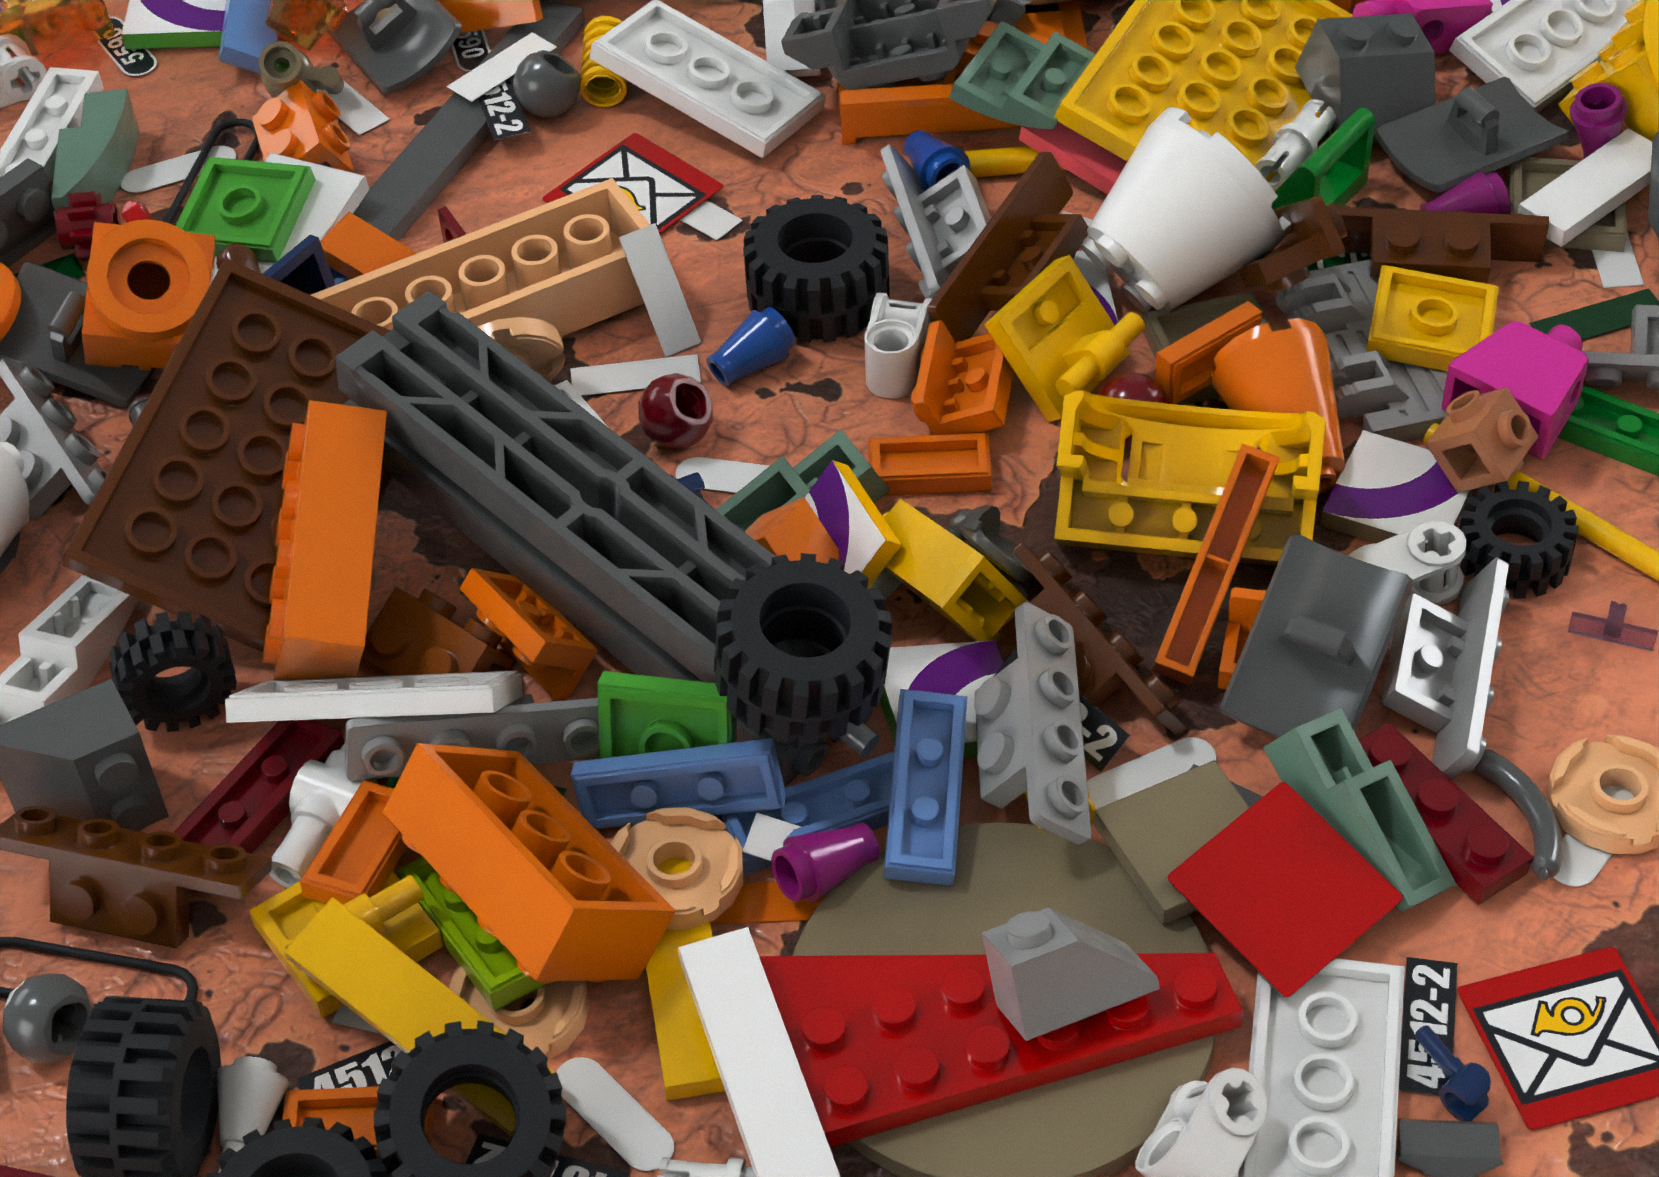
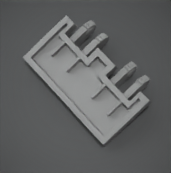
M1370 259L1309 271L1311 277L1291 287L1277 291L1276 303L1283 314L1287 313L1290 319L1301 318L1315 322L1326 336L1329 345L1338 417L1349 419L1351 416H1354V418L1364 416L1362 431H1368L1402 442L1424 438L1431 425L1434 423L1441 424L1448 414L1441 409L1447 371L1389 361L1377 350L1365 352L1379 277H1370Z

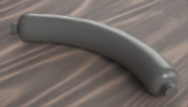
M1485 749L1479 763L1475 766L1476 772L1506 792L1524 813L1533 834L1534 859L1532 861V868L1540 880H1547L1556 876L1560 871L1563 841L1557 817L1550 803L1539 787L1520 768L1493 750Z

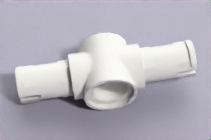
M345 744L340 750L332 751L325 763L316 760L307 761L300 768L293 781L289 798V807L292 813L291 822L293 824L279 848L271 857L272 871L269 873L274 881L284 887L289 888L302 879L363 781H350L347 778L345 771ZM368 779V780H366V781H370V782H373V783H377V781H376L377 779Z

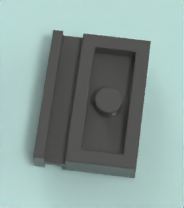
M29 158L0 177V262L7 267L13 265L57 232L56 219L53 213L55 209L51 200L52 192L44 167Z

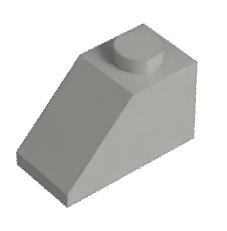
M1049 907L1037 912L1017 914L1010 918L1007 923L982 932L996 1005L1025 1041L1160 989L1158 977L1126 943Z

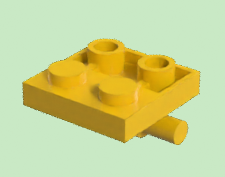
M1070 255L1055 259L984 324L1047 422L1062 419L1064 395L1077 390L1090 393L1131 353L1128 345L1145 329L1143 319L1133 312L1127 313L1114 325Z
M392 871L379 893L370 898L363 893L344 904L346 908L416 963L444 947L440 930L418 903L424 899V895L412 875H408L400 880ZM299 881L253 907L249 912L254 927L319 1016L324 1018L343 1007L344 1004L286 959L285 956L287 948L326 905V903L303 897Z

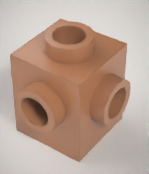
M1508 387L1484 394H1480L1478 390H1473L1457 397L1446 408L1448 415L1426 442V446L1456 492L1460 493L1507 481L1508 478L1522 468L1524 456L1539 436Z

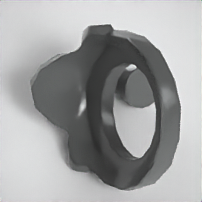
M984 505L973 510L964 509L956 513L953 518H950L947 531L963 542L968 540L977 550L1010 577L1023 585H1029L1035 579V576L1012 551L1015 547L1014 543L999 535L1001 513L998 507Z

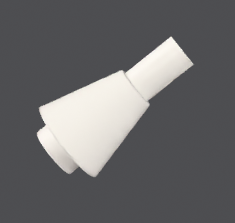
M244 1056L236 1058L233 1065L223 1066L217 1070L220 1145L223 1147L222 1154L228 1147L238 1152L245 1146L242 1137L255 1129L258 1130L261 1136L265 1135L289 1086V1081L283 1075L277 1073V1066L273 1062L263 1058Z

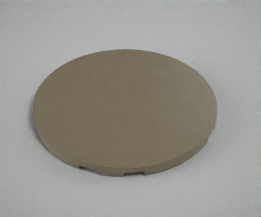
M993 822L958 826L956 869L953 886L884 879L886 850L879 853L877 860L859 869L828 893L805 925L792 956L986 955L982 932L1007 923L1010 918L1017 914L1037 912L1048 907L1126 943L1135 953L1209 952L1196 924L1189 915L1162 925L1109 847L1091 839L1081 845H1077L1047 830L1039 829L1038 826L1032 824ZM1216 1035L848 1142V1144L867 1159L900 1177H1095L1102 1173L1108 1177L1136 1161L1141 1147L1154 1132L1170 1101L1171 1094L1178 1086L1194 1080L1205 1081L1213 1057Z

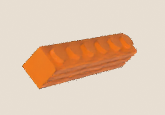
M1242 443L1152 668L1153 672L1190 686L1280 457Z

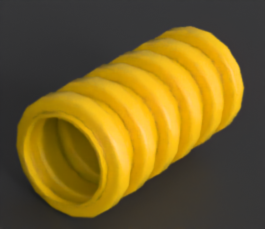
M612 16L594 18L587 23L584 29L580 92L588 103L597 107L617 105L624 99L627 93L626 79L590 59L592 43L622 22L620 19Z

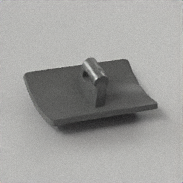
M365 0L348 13L326 23V32L385 94L392 93L409 85L432 69L447 53L462 29L461 23L438 0Z
M1507 77L1499 78L1474 89L1466 87L1457 96L1384 124L1374 132L1384 151L1403 173L1424 188L1437 193L1455 187L1477 172H1482L1485 175L1570 139L1569 130L1556 126L1539 115L1524 100Z
M24 263L17 277L21 287V304L14 323L0 342V361L4 358L21 369L26 365H31L51 381L117 406L127 407L146 385L156 368L151 367V371L139 370V366L123 365L121 368L86 365L82 341V326L87 283L35 263Z
M1291 535L1283 549L1220 704L1221 713L1249 727L1279 738L1300 725L1342 708L1355 732L1413 587L1412 578L1405 573L1352 558L1302 535Z

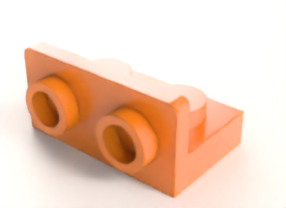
M471 568L459 589L478 608L476 611L477 617L487 625L486 627L503 637L500 644L554 699L567 700L598 650L553 606L516 576Z

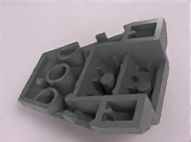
M818 0L821 11L800 13L792 20L781 40L785 55L812 70L827 67L837 82L848 90L866 87L868 89L891 88L901 80L919 77L921 81H933L946 76L951 70H954L970 38L977 35L991 14L996 0Z

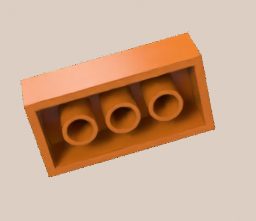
M309 400L304 424L292 422L289 448L286 452L282 479V489H284L282 508L279 511L275 546H278L276 565L273 567L269 596V604L272 605L269 624H267L262 659V663L274 664L273 680L356 677L366 638L387 411Z
M417 743L383 810L384 815L403 834V842L410 849L425 858L440 875L439 881L452 893L458 895L477 915L479 926L490 935L497 937L517 959L516 964L519 970L535 981L553 983L554 981L587 980L594 983H603L606 980H639L676 912L519 751Z

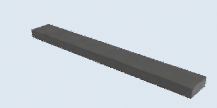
M540 0L543 19L537 22L514 25L478 66L532 32L557 46V48L550 52L559 55L585 24L583 9L551 0ZM515 74L509 78L512 86ZM454 92L371 186L353 214L399 241L491 134L478 98L471 102Z

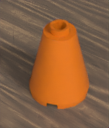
M1301 318L1288 319L1291 328L1273 332L1269 323L1255 326L1234 337L1217 352L1213 359L1217 369L1215 373L1210 372L1213 388L1228 409L1275 413H1303L1310 411L1325 418L1326 426L1318 494L1323 493L1336 484L1337 478L1345 469L1329 345L1326 336L1315 322Z

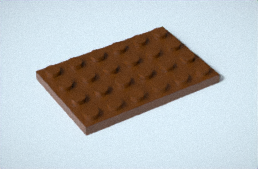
M225 258L63 555V567L177 616L179 611L190 612L193 622L200 615H203L210 619L212 627L218 624L223 630L224 636L263 652L267 624H269L272 605L269 604L272 572L273 567L276 565L278 546H275L279 511L282 508L284 489H282V479L286 452L289 448L292 422L304 424L309 400L341 405L347 402L350 398L338 388L335 356L372 330L381 336H384L390 330ZM383 469L381 470L378 509L393 480V477Z

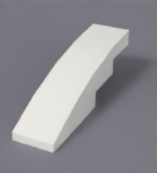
M82 575L18 634L21 656L0 675V725L88 689L109 656L112 646H115L139 599Z

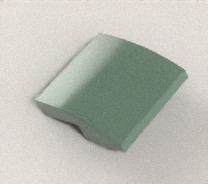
M1001 21L955 81L949 99L980 114L1003 122L1037 129H1054L1059 123L1054 116L1060 103L1096 54L1057 32H1054L1047 43L1043 44Z

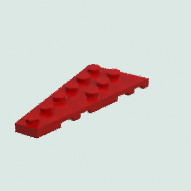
M1136 953L1158 977L1159 990L1028 1041H1025L996 1005L986 955L759 956L830 1148L1242 1026L1243 1009L1215 953Z

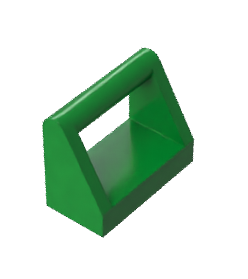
M1358 108L1275 190L1278 197L1272 202V209L1317 196L1323 198L1325 205L1333 203L1335 206L1346 205L1368 180L1375 124L1373 113L1367 108Z

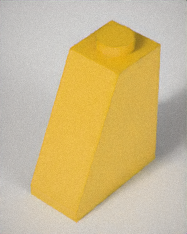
M900 498L890 512L882 515L902 544L884 570L973 640H995L997 642L1001 637L998 631L1015 616V609L1022 603L1029 601L982 554Z

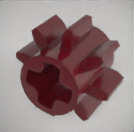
M96 191L69 194L70 207L57 208L56 230L61 248L63 250L75 249L76 258L82 259V261L89 260L94 222L121 225L116 204L114 202L102 203L101 193L96 194Z

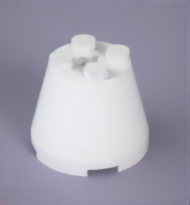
M1176 107L1165 109L1149 125L1087 229L1089 240L1082 246L1083 251L1094 264L1104 271L1111 267L1126 283L1122 287L1124 295L1143 312H1148L1152 307L1157 310L1166 309L1168 311L1175 309L1242 269L1243 265L1257 260L1272 251L1291 231V222L1283 216L1278 220L1272 209V202L1278 195L1253 164L1220 133L1216 132L1211 136L1203 130L1196 131L1187 125L1192 120L1187 111Z

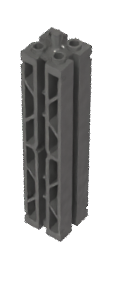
M430 290L392 316L393 329L384 336L372 330L335 356L338 388L350 398L343 405L387 411L382 469L637 675L715 683L716 626L721 599H727V588L735 578L745 580L746 569L756 563H760L765 568L770 567L772 557H776L774 554L459 312L452 313L449 311L447 303ZM790 639L773 645L778 650L797 657H818L831 652L825 646L805 639ZM870 706L868 719L859 727L848 722L847 733L835 739H832L826 732L819 734L818 743L803 744L802 736L794 735L789 736L788 743L773 740L784 787L790 784L798 775L803 777L811 775L822 764L829 751V746L825 743L828 739L834 743L840 739L862 757L870 754L880 738L878 734L865 725L872 714L873 707ZM746 714L737 717V742L774 737V731L765 728L758 734L747 728Z

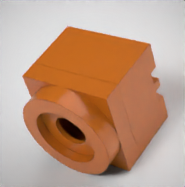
M136 220L122 225L94 222L91 253L87 266V290L82 326L85 364L121 368L123 365L139 366V370L151 371V367L165 369L214 279L215 235L185 232L175 225L158 220Z

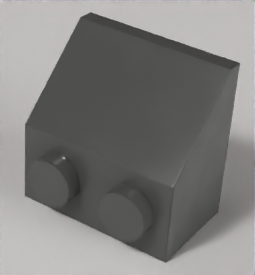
M1412 13L1317 19L1295 65V69L1312 100L1316 99L1324 102L1318 110L1320 115L1323 114L1328 106L1333 109L1336 121L1329 130L1331 135L1358 108H1367L1373 113L1375 117V132L1377 128L1384 124L1436 104L1434 50ZM1373 132L1372 143H1378V140Z
M112 679L0 725V778L15 812L25 807L43 806L53 809L57 815L85 821L90 819H108L116 822L120 828L141 831L147 826L169 817L140 733Z

